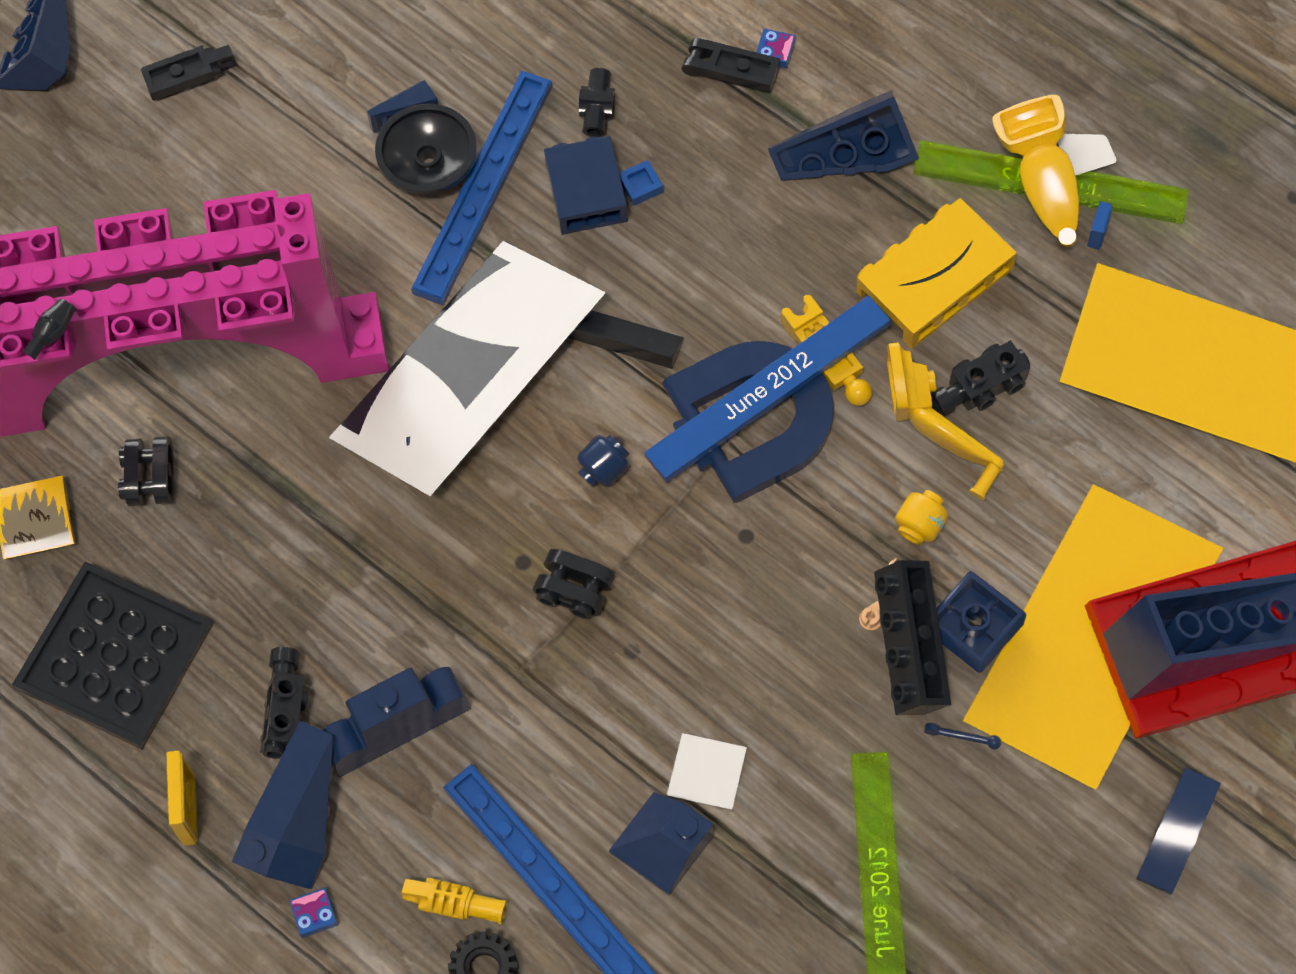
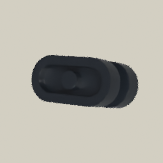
M169 436L154 437L152 448L145 449L141 438L126 439L124 447L119 448V462L121 468H124V479H119L118 481L120 500H126V504L129 507L143 506L145 495L153 494L156 504L172 503L174 453L171 438ZM152 462V480H146V463Z
M550 549L544 561V566L551 574L538 575L532 588L533 592L537 595L536 599L549 607H556V605L570 609L573 615L582 619H589L590 616H599L605 601L597 594V591L610 590L616 577L614 572L588 559L562 550ZM564 578L584 585V587L564 581Z

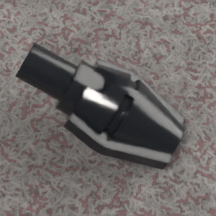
M60 298L50 308L41 313L42 315L38 317L33 328L34 331L31 334L33 338L24 348L23 352L35 360L45 346L49 347L51 343L56 342L64 335L63 333L67 330L76 307L65 299Z

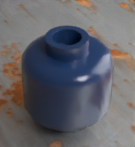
M610 434L607 438L597 435L578 454L577 460L582 466L578 473L592 487L597 483L604 487H610L629 468L630 463L627 457L630 453Z

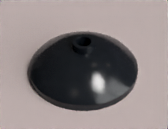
M417 104L397 112L383 125L375 144L377 164L386 180L402 191L419 195L440 193L457 185L470 172L477 154L476 138L469 122L457 111L439 104ZM426 159H433L432 162L424 163Z

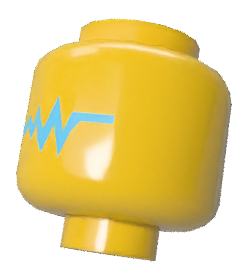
M925 490L923 494L917 492L910 493L895 516V522L899 527L897 532L916 545L921 546L923 542H933L949 517L947 510L942 506L943 498L930 490Z

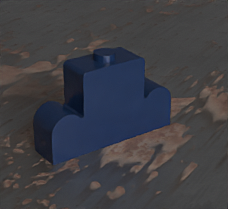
M450 667L436 669L423 677L421 681H419L413 668H408L349 698L345 703L351 716L333 722L323 730L335 735L333 766L338 776L342 777L471 710L467 696Z

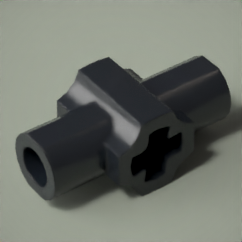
M605 68L591 69L588 86H581L578 112L580 117H584L582 132L590 137L604 135L606 119H612L614 116L615 88H610L612 74Z

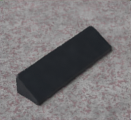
M593 310L585 316L567 337L673 369L684 341V337Z

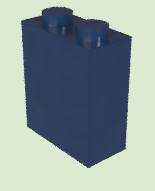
M610 136L590 137L585 141L571 144L559 143L551 148L544 149L546 169L561 235L628 222L626 201Z

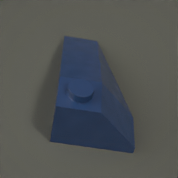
M66 0L28 1L25 11L29 14L24 18L20 26L16 28L12 36L18 41L12 53L9 51L5 52L0 63V89L46 90L55 81L59 83L65 78L69 70V66L66 64L70 54Z
M892 90L849 108L768 148L781 180L836 174L851 175L873 171L888 172L919 159Z
M299 721L244 830L232 860L233 863L268 878L313 889L327 854L328 841L325 840L327 818H329L330 814L328 798L329 785L333 773L334 734Z

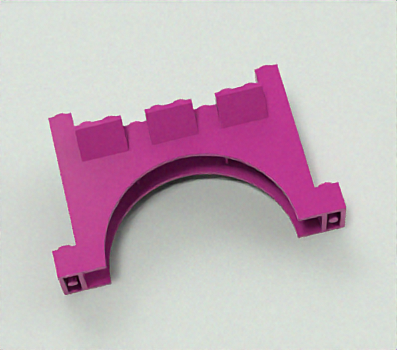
M270 190L204 201L207 233L174 239L167 208L95 219L97 252L65 257L58 226L0 235V437L44 430L43 404L55 386L87 364L109 355L138 347L182 340L203 339L249 342L278 349L300 359L317 374L321 383L387 372L389 365L381 311L376 292L346 297L340 296L310 193L278 198L277 191ZM60 298L65 299L76 307L67 330L64 331V335L56 342L51 343L49 347L45 346L38 357L33 360L23 350L33 338L31 334L34 331L33 328L38 317H41V313L50 308Z

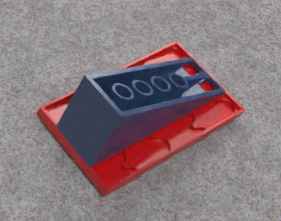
M1296 541L1090 600L1085 605L1102 653H1104V659L1114 685L1117 687L1127 719L1130 721L1135 739L1179 728L1195 721L1233 712L1238 708L1296 693Z

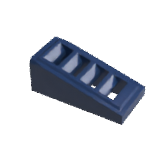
M421 81L369 109L367 115L370 128L373 133H378L387 120L397 112L417 104H438V99L426 81Z

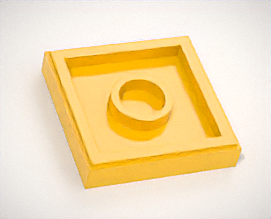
M180 750L166 752L169 825L183 846L196 845V842H198L195 773Z

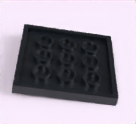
M84 562L12 683V686L17 691L143 750L211 630L213 623L212 620L88 562Z

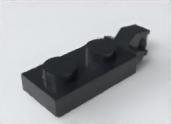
M202 45L141 68L150 96L154 101L212 80L237 64L229 45L215 50L212 47L204 49Z

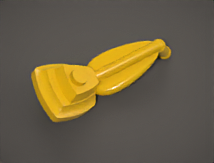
M1048 95L1011 106L995 114L992 120L997 137L1003 147L1011 153H1018L1023 157L1019 171L1027 198L1036 214L1048 230L1059 238L1062 246L1072 247L1076 243L1075 231L1078 226L1079 216L1077 180L1069 156L1063 149L1057 146L1067 126L1063 103L1058 95Z
M899 342L887 344V369L896 421L910 419L913 427L940 447L969 462L986 466L974 487L969 490L971 495L984 501L987 491L998 474L1003 471L1004 461L932 409L931 392L936 391L934 370L928 371L927 365L912 362L911 351L904 350Z

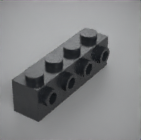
M899 560L874 571L875 590L880 609V625L883 629L886 649L885 658L889 669L891 698L894 702L895 715H926L950 706L951 698L929 561Z

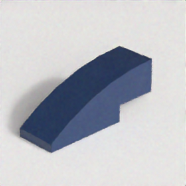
M1185 767L1138 873L1137 880L1172 895L1221 785L1220 782Z

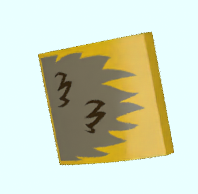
M63 475L0 489V545L3 559L16 558L76 544L69 513L71 507Z

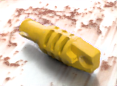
M428 877L426 882L405 879L401 892L402 898L405 901L419 904L418 910L448 916L449 918H457L462 921L475 917L502 925L508 907L507 900L478 895L472 887Z

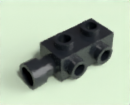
M1010 340L1002 345H991L980 357L972 361L969 359L961 361L952 369L949 381L950 386L947 388L939 387L935 392H931L932 409L944 417L954 412L955 407L963 404L967 411L975 407L982 411L994 404L997 399L995 396L1004 391L1008 395L1017 393L1026 385L1025 380H1027L1030 370V362L1026 353L1022 349H1017ZM978 375L981 376V380H974V379H973V378H975V377L978 376Z
M276 647L270 652L269 666L272 669V676L268 683L264 704L265 714L260 739V753L272 759H280L299 723L300 711H305L308 700V690L303 689L304 676L294 674V671L298 670L300 653L289 647Z

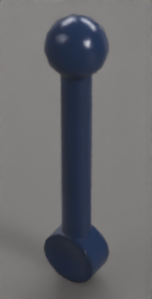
M932 723L925 724L924 733L928 735H943L987 744L991 749H998L1002 744L1000 737L997 735L985 737L941 728Z

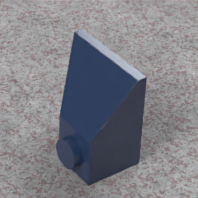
M653 792L610 848L609 853L670 896L713 839V823L683 802Z

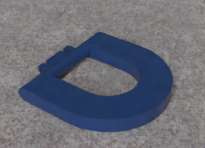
M766 341L744 342L725 348L667 377L662 382V385L683 418L675 421L673 428L677 430L700 414L697 409L698 407L734 390L793 348ZM820 374L789 396L793 401L796 413L793 422L785 432L730 461L719 445L696 462L699 471H704L712 466L733 503H738L804 469L822 451L832 427L833 399L828 382L823 374Z

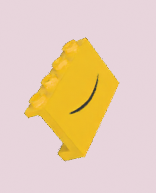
M959 198L951 205L945 204L936 212L934 218L926 225L922 223L916 226L910 233L909 238L900 245L896 243L889 247L884 253L883 258L877 263L866 265L857 276L856 293L860 297L866 294L870 296L903 330L902 340L913 349L1014 269L1017 252Z

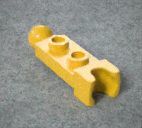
M811 295L804 296V315H795L789 308H784L780 314L783 327L798 344L829 323L823 315L822 309ZM850 353L822 373L834 391L845 385L846 399L852 405H866L871 399L872 388L870 384L864 379L856 378L863 374V366L853 353Z

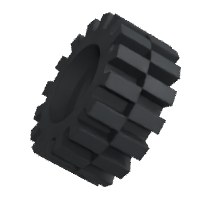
M486 931L479 932L480 936L474 937L473 933L467 935L468 940L464 943L460 940L456 944L457 950H452L450 954L451 963H448L450 974H469V968L473 960L479 956L487 955L493 957L498 962L499 970L497 974H519L518 960L509 942L506 939L501 940L499 935L495 933L489 936Z

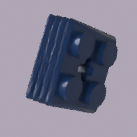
M969 571L937 606L942 645L978 673L983 672L1024 625L1026 619L1025 611L972 571ZM980 618L982 620L981 626H971L968 624L969 619L974 621Z

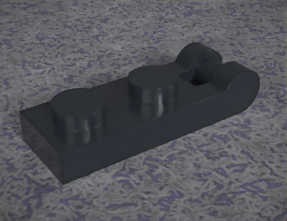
M693 38L688 49L690 55L685 58L681 69L689 76L697 77L702 75L771 93L780 67V58L701 38ZM706 56L711 57L710 61L702 60V58Z

